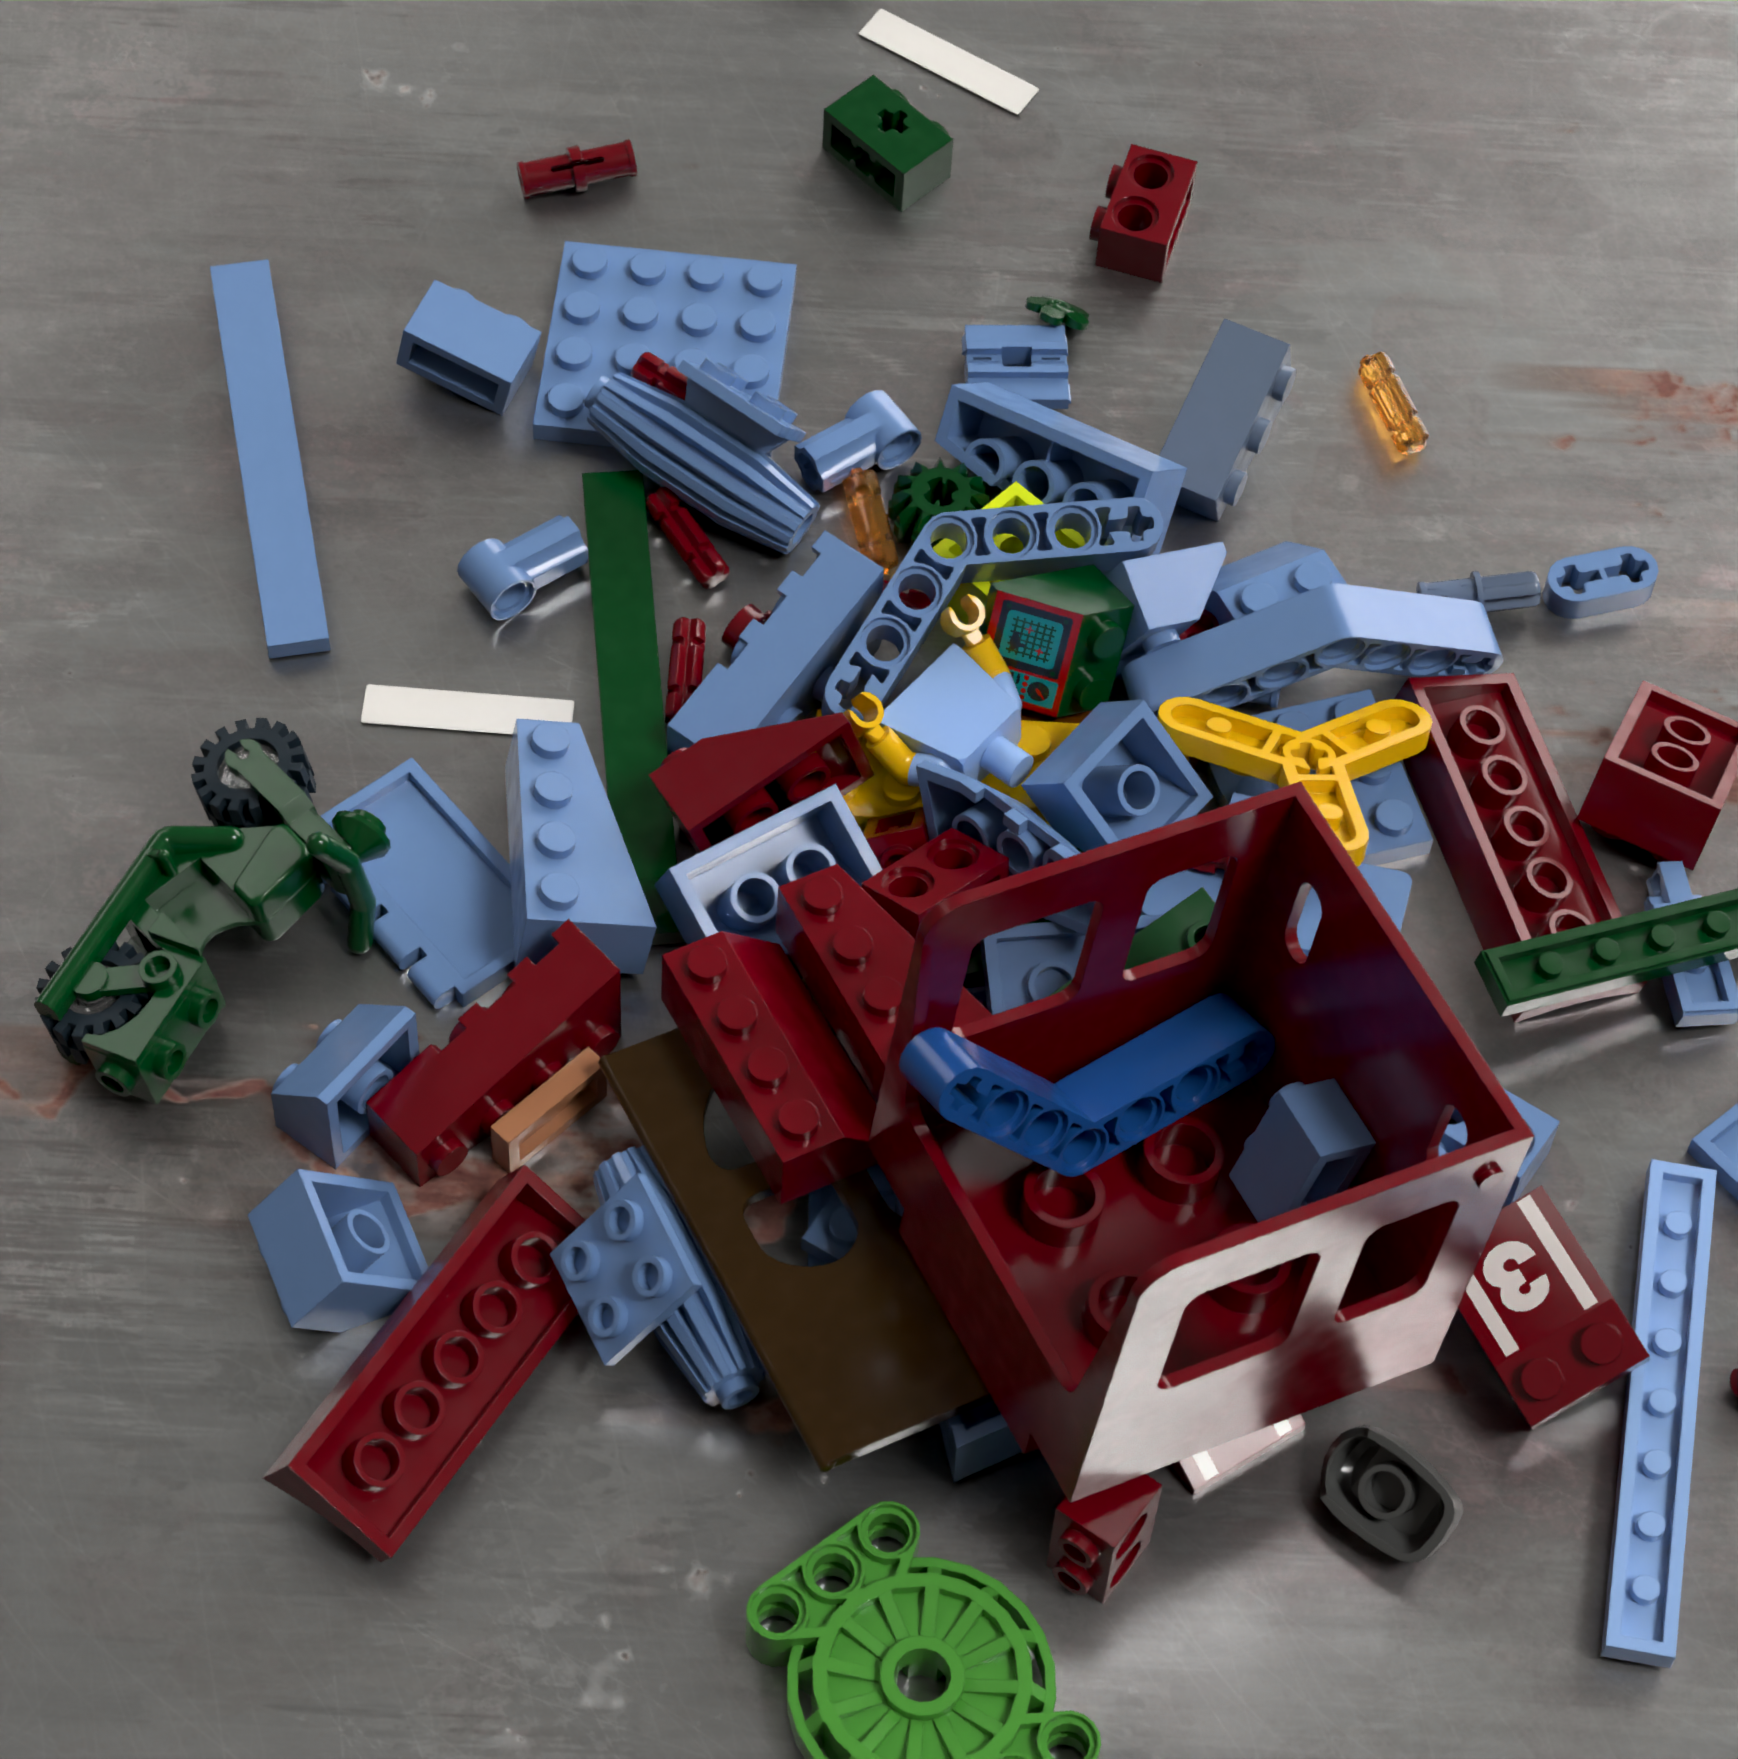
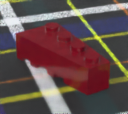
M835 864L778 887L776 933L874 1099L878 1102L915 939L838 864ZM964 986L953 1027H959L992 1016Z
M569 918L551 934L558 945L536 965L526 957L507 974L512 982L502 996L489 1008L481 1007L476 1002L457 1019L459 1022L453 1028L449 1036V1044L444 1049L440 1050L436 1045L430 1044L366 1102L370 1136L419 1187L423 1186L437 1174L445 1176L453 1172L464 1161L469 1150L488 1136L491 1137V1125L587 1047L591 1048L601 1058L609 1054L617 1045L621 1037L620 969Z

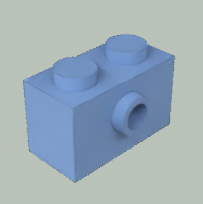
M434 280L403 330L396 364L503 416L533 365L542 332L529 326L524 320L515 315L504 314L476 300L470 293L462 289L452 288Z
M1335 1078L1307 1085L1303 1082H1294L1284 1086L1271 1097L1267 1112L1255 1132L1245 1141V1149L1230 1172L1229 1177L1257 1222H1261L1346 1191L1376 1142Z

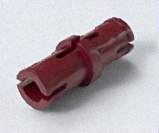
M630 139L623 140L624 142L581 151L578 145L567 147L566 154L528 162H517V173L524 199L569 188H574L576 193L588 190V184L627 176H637V165Z

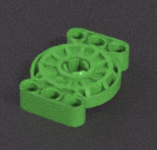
M886 1501L868 1507L768 1579L750 1595L746 1606V1646L751 1655L761 1664L771 1667L787 1666V1715L796 1745L805 1759H1055L1049 1752L1050 1748L1064 1744L1079 1750L1084 1757L1083 1759H1098L1101 1738L1095 1723L1084 1714L1075 1711L1054 1712L1056 1703L1055 1663L1045 1633L1026 1604L1000 1581L970 1565L937 1557H918L920 1541L919 1521L914 1512L903 1504ZM889 1536L896 1538L904 1546L895 1552H884L874 1547L871 1542L879 1537ZM826 1576H837L848 1582L849 1586L840 1592H829L820 1588L816 1582ZM770 1616H783L792 1621L794 1626L785 1632L775 1633L768 1631L760 1623ZM1034 1657L1042 1678V1687L1032 1681V1659ZM902 1669L908 1678L911 1676H925L935 1681L944 1674L946 1677L945 1692L941 1697L932 1701L918 1702L909 1699L897 1687L898 1673ZM798 1689L811 1696V1716L806 1720L804 1719L798 1699ZM820 1748H823L828 1758L823 1754Z

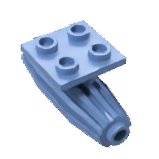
M705 358L701 365L683 359L676 369L688 377L685 400L622 372L613 375L611 380L606 376H602L595 382L584 402V406L590 409L587 421L638 471L660 486L667 487L673 491L678 498L717 524L784 554L791 553L795 546L800 543L817 516L820 508L819 503L767 455L789 440L801 443L806 432L792 424L798 415L796 412L769 395L766 397L758 391H755L751 397L743 391L748 384L745 378L719 362L716 364L708 358Z
M644 1146L640 1148L630 1147L623 1152L611 1155L612 1157L607 1161H603L599 1165V1169L593 1174V1182L600 1207L550 1253L604 1365L614 1366L648 1334L654 1331L661 1345L706 1404L709 1403L710 1406H716L721 1403L724 1409H734L750 1402L759 1393V1382L764 1380L766 1371Z

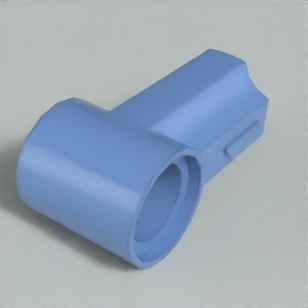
M874 390L859 398L850 407L844 420L795 445L794 459L800 468L802 478L813 491L820 490L823 493L876 464L883 470H890L900 466L916 452L920 446L922 436L921 432L885 391Z
M558 515L505 544L497 538L486 539L477 543L463 555L458 564L457 572L492 618L506 620L523 611L533 600L537 589L588 563V548L581 537L580 530L569 516L563 518L561 515Z

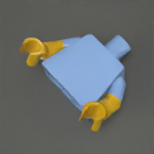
M968 594L960 599L962 609L968 615V625L961 623L957 619L956 613L951 607L943 610L940 617L942 630L952 637L963 638L965 645L962 649L953 643L885 710L877 696L869 692H861L851 699V704L862 714L864 721L860 720L849 709L843 712L850 722L856 737L864 736L868 740L866 748L898 783L904 786L920 787L916 765L924 760L965 774L978 781H982L991 773L1012 788L1017 787L1023 782L1033 766V756L1017 746L1021 739L1022 701L1010 670L990 634L982 635L979 630L985 618V608L982 602L976 596Z

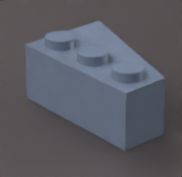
M1224 318L1159 456L1187 468L1176 505L1219 521L1228 504L1235 506L1238 503L1248 478L1246 470L1255 454L1259 455L1263 450L1272 424L1287 399L1296 378L1297 369L1291 367L1290 344Z

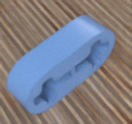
M1622 546L1566 557L1556 561L1550 567L1542 593L1543 600L1551 612L1567 619H1579L1637 607L1644 604L1651 597L1659 572L1658 565L1651 554L1644 549L1634 546ZM1619 571H1626L1627 575L1618 576ZM1630 578H1639V581L1631 582ZM1568 582H1569L1570 585H1571V587H1568V586L1561 587V586H1562V583H1568ZM1573 589H1583L1581 594H1574Z

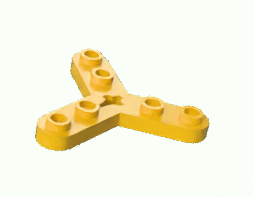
M1175 697L1166 700L1160 705L1157 716L1159 722L1185 757H1194L1225 767L1230 772L1240 776L1259 778L1277 784L1279 788L1301 781L1357 867L1361 865L1365 858L1369 831L1350 781L1423 751L1428 743L1432 726L1431 716L1424 708L1415 703L1400 699L1379 701L1302 732L1191 697ZM1310 769L1316 770V773H1315V774H1309V773H1310Z

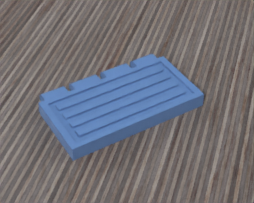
M412 757L321 815L332 827L331 820L338 811L346 810L353 812L355 809H362L375 815L385 825V834L390 840V850L384 857L362 863L376 898L373 939L400 969L404 970L411 967L407 977L436 1009L446 1006L455 999L464 1008L508 978L507 974L515 968L510 864ZM331 887L334 895L350 911V903L347 896L336 892Z

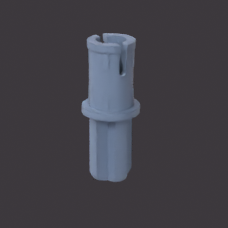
M1471 571L1470 578L1428 583L1423 581L1417 582L1416 593L1481 602L1487 613L1536 607L1539 605L1541 598L1539 579L1533 571L1480 576L1478 571Z

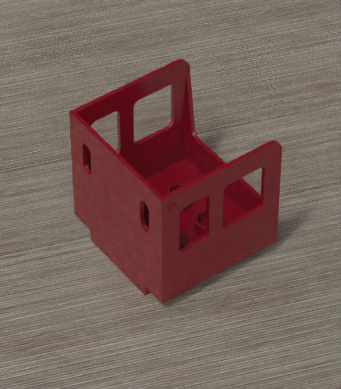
M1300 781L960 892L935 906L923 918L917 930L868 1146L904 1208L899 1227L901 1237L1022 1452L1025 1454L1040 1449L1071 1503L1433 1363L1531 1145L1534 1134ZM1230 856L1204 937L1197 944L1186 950L1124 970L1148 890L1156 882L1167 876ZM1312 886L1318 895L1322 915L1309 954L1306 956L1298 941L1297 925L1310 887ZM1095 901L1076 972L1072 982L1066 988L1051 996L959 1027H953L971 952L981 940L992 934ZM1217 993H1227L1273 1034L1276 1042L1270 1061L1254 1077L1086 1173L1074 1177L1062 1175L946 1120L900 1074L899 1069L900 1057L906 1045L916 1035L926 1029L938 1027L944 1028L1052 1083H1056ZM1335 1078L1374 1138L1375 1146L1346 1191L1257 1222L1229 1177L1230 1172L1245 1149V1141L1257 1129L1269 1108L1271 1097L1278 1090L1294 1082H1303L1307 1085ZM1454 1108H1456L1466 1125V1144L1463 1148L1439 1156V1144Z

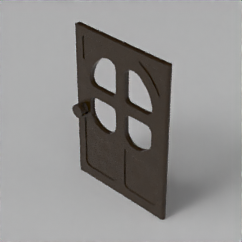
M804 978L801 979L832 1032L837 1036ZM675 1028L612 1054L604 1055L599 1059V1066L820 1472H828L839 1465L993 1400L899 1233L902 1216H899L889 1208L866 1169L831 1183L857 1230L856 1241L845 1256L826 1265L811 1267L790 1265L777 1261L761 1249L743 1216L746 1208L752 1203L772 1196L774 1193L756 1162L737 1169L727 1170L716 1165L710 1158L704 1137V1120L714 1089L679 1029Z

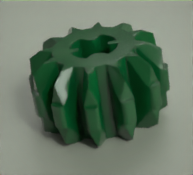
M940 457L931 469L915 462L913 469L910 471V476L898 475V479L894 484L892 499L888 502V518H890V524L894 525L893 533L896 536L897 543H911L912 546L925 524L933 516L940 513L982 509L990 502L989 496L985 494L983 478L979 476L968 477L965 463L960 464L954 469L945 468L946 466ZM943 539L933 541L931 544L932 548Z

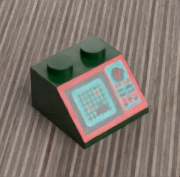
M1094 564L991 583L985 604V618L979 630L982 635L990 634L1007 664L1022 701V708L1057 718L1091 711L1100 702L1109 701L1135 605Z

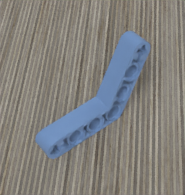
M1127 497L943 512L933 516L921 530L830 675L824 690L821 715L825 716L846 711L840 706L841 699L847 700L858 684L859 676L867 682L864 692L877 696L884 708L961 583L1015 579L1094 564L1101 572L1111 571L1122 561L1153 555L1163 532V519L1160 511L1153 503L1144 498ZM1123 526H1132L1134 535L1142 536L1139 542L1131 541L1130 533L1122 531ZM1065 528L1073 529L1082 535L1085 545L1076 549L1067 548L1057 540L1055 532ZM1003 533L1012 534L1019 538L1023 543L1024 549L1014 554L1005 553L999 550L993 538ZM948 538L955 541L963 553L956 558L946 559L935 553L931 544L938 539ZM1100 538L1107 539L1104 546L1099 544ZM907 589H918L929 597L931 604L924 609L914 610L902 603L899 594ZM875 640H887L897 647L899 656L891 661H880L869 653L867 645ZM852 706L850 710L853 711L860 720L864 721L862 714Z
M1337 583L1316 587L1143 655L1127 664L1121 673L1129 700L1144 699L1157 717L1160 705L1171 698L1191 697L1225 708H1232L1332 668L1412 677L1476 675L1493 673L1502 665L1504 659L1485 607L1481 602Z

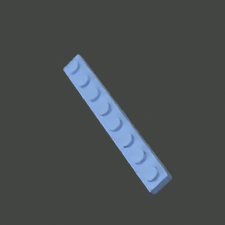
M1651 1159L1646 1171L1632 1328L1650 1355V1361L1627 1374L1601 1656L1671 1668L1676 1658L1717 1170Z

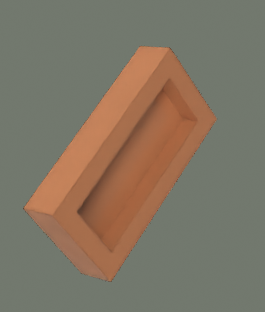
M587 1047L490 1126L492 1158L508 1174L524 1165L607 1096V1078L598 1064L600 1057L591 1048Z

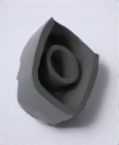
M1361 1425L1348 1429L1341 1433L1331 1444L1324 1457L1321 1470L1320 1499L1347 1528L1377 1549L1397 1560L1407 1563L1420 1562L1432 1556L1447 1541L1463 1516L1464 1509L1461 1499L1438 1470L1409 1443L1382 1428Z

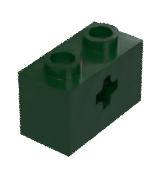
M874 74L824 109L822 148L900 212L906 210L951 177L954 139L940 123L928 119L913 107L900 91L891 89Z

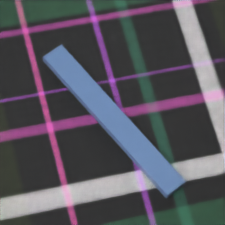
M269 260L210 266L269 659L330 651L329 634Z

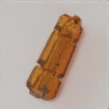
M1381 351L1373 355L1367 354L1360 360L1361 366L1358 369V374L1365 388L1373 390L1369 393V396L1386 429L1394 433L1390 437L1396 449L1405 456L1423 451L1427 447L1426 441L1429 438V433L1422 419L1415 416L1418 411L1401 378L1393 374L1396 369L1390 357Z
M861 467L852 469L851 475L842 481L846 500L850 503L848 508L857 544L861 549V554L884 568V576L890 574V569L898 566L899 558L895 543L892 540L893 535L885 503L881 496L878 476L873 470H862Z

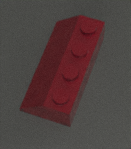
M720 931L662 955L661 1000L780 1205L878 1164L868 1146L877 1105L780 944Z

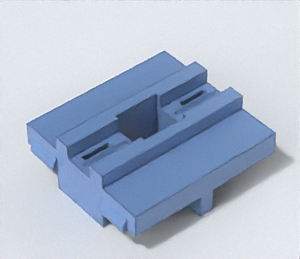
M965 325L964 335L961 339L962 355L965 356V383L989 382L1047 408L1068 409L1069 404H1071V394L1068 383L1067 337L1065 336V325Z

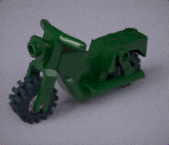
M256 718L255 728H249L246 719L235 721L237 731L229 734L225 726L215 732L219 740L217 744L207 739L200 746L204 757H194L192 766L195 773L191 774L207 817L209 821L212 820L214 826H164L157 829L145 843L74 947H69L61 952L64 958L62 964L58 965L51 961L47 965L45 970L50 980L39 978L36 988L40 995L35 997L34 1006L40 1014L52 1040L57 1044L56 1047L61 1056L74 1065H87L90 1058L96 1070L95 1077L98 1082L119 1096L127 1097L131 1094L158 1105L172 1082L182 1072L185 1063L207 1030L217 1020L221 1009L226 1007V1001L217 985V980L213 976L206 959L202 956L206 944L215 935L237 926H251L266 941L279 939L321 898L325 889L323 878L336 892L346 895L350 903L347 945L350 951L356 954H365L373 944L376 898L362 863L384 857L388 853L391 845L390 840L385 834L386 827L379 818L362 809H355L353 812L346 810L338 811L331 820L332 827L317 813L309 794L316 793V782L313 777L315 774L299 737L294 731L289 733L286 724L276 721L271 728L267 718ZM126 927L131 938L128 942L124 941L119 948L116 940Z

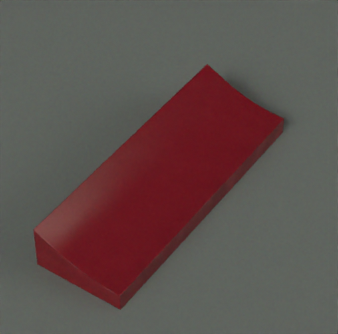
M1514 673L1408 678L1394 699L1409 701L1424 708L1431 716L1432 726L1426 748L1420 753L1404 759L1403 762L1482 949L1487 950L1622 917L1580 821L1576 819L1577 814ZM1648 981L1512 1014L1511 1017L1513 1022L1516 1023L1577 1003L1617 995L1639 993Z
M525 1164L497 1180L264 1475L263 1479L327 1519L361 1545L380 1563L391 1559L577 1315L578 1310L550 1253L574 1232L585 1219Z

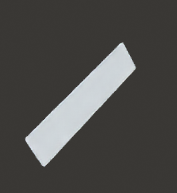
M879 9L859 32V35L1016 115L1025 108L1039 91L1038 87L884 9Z
M368 684L365 690L361 722L513 735L516 719L572 722L575 702L563 699Z

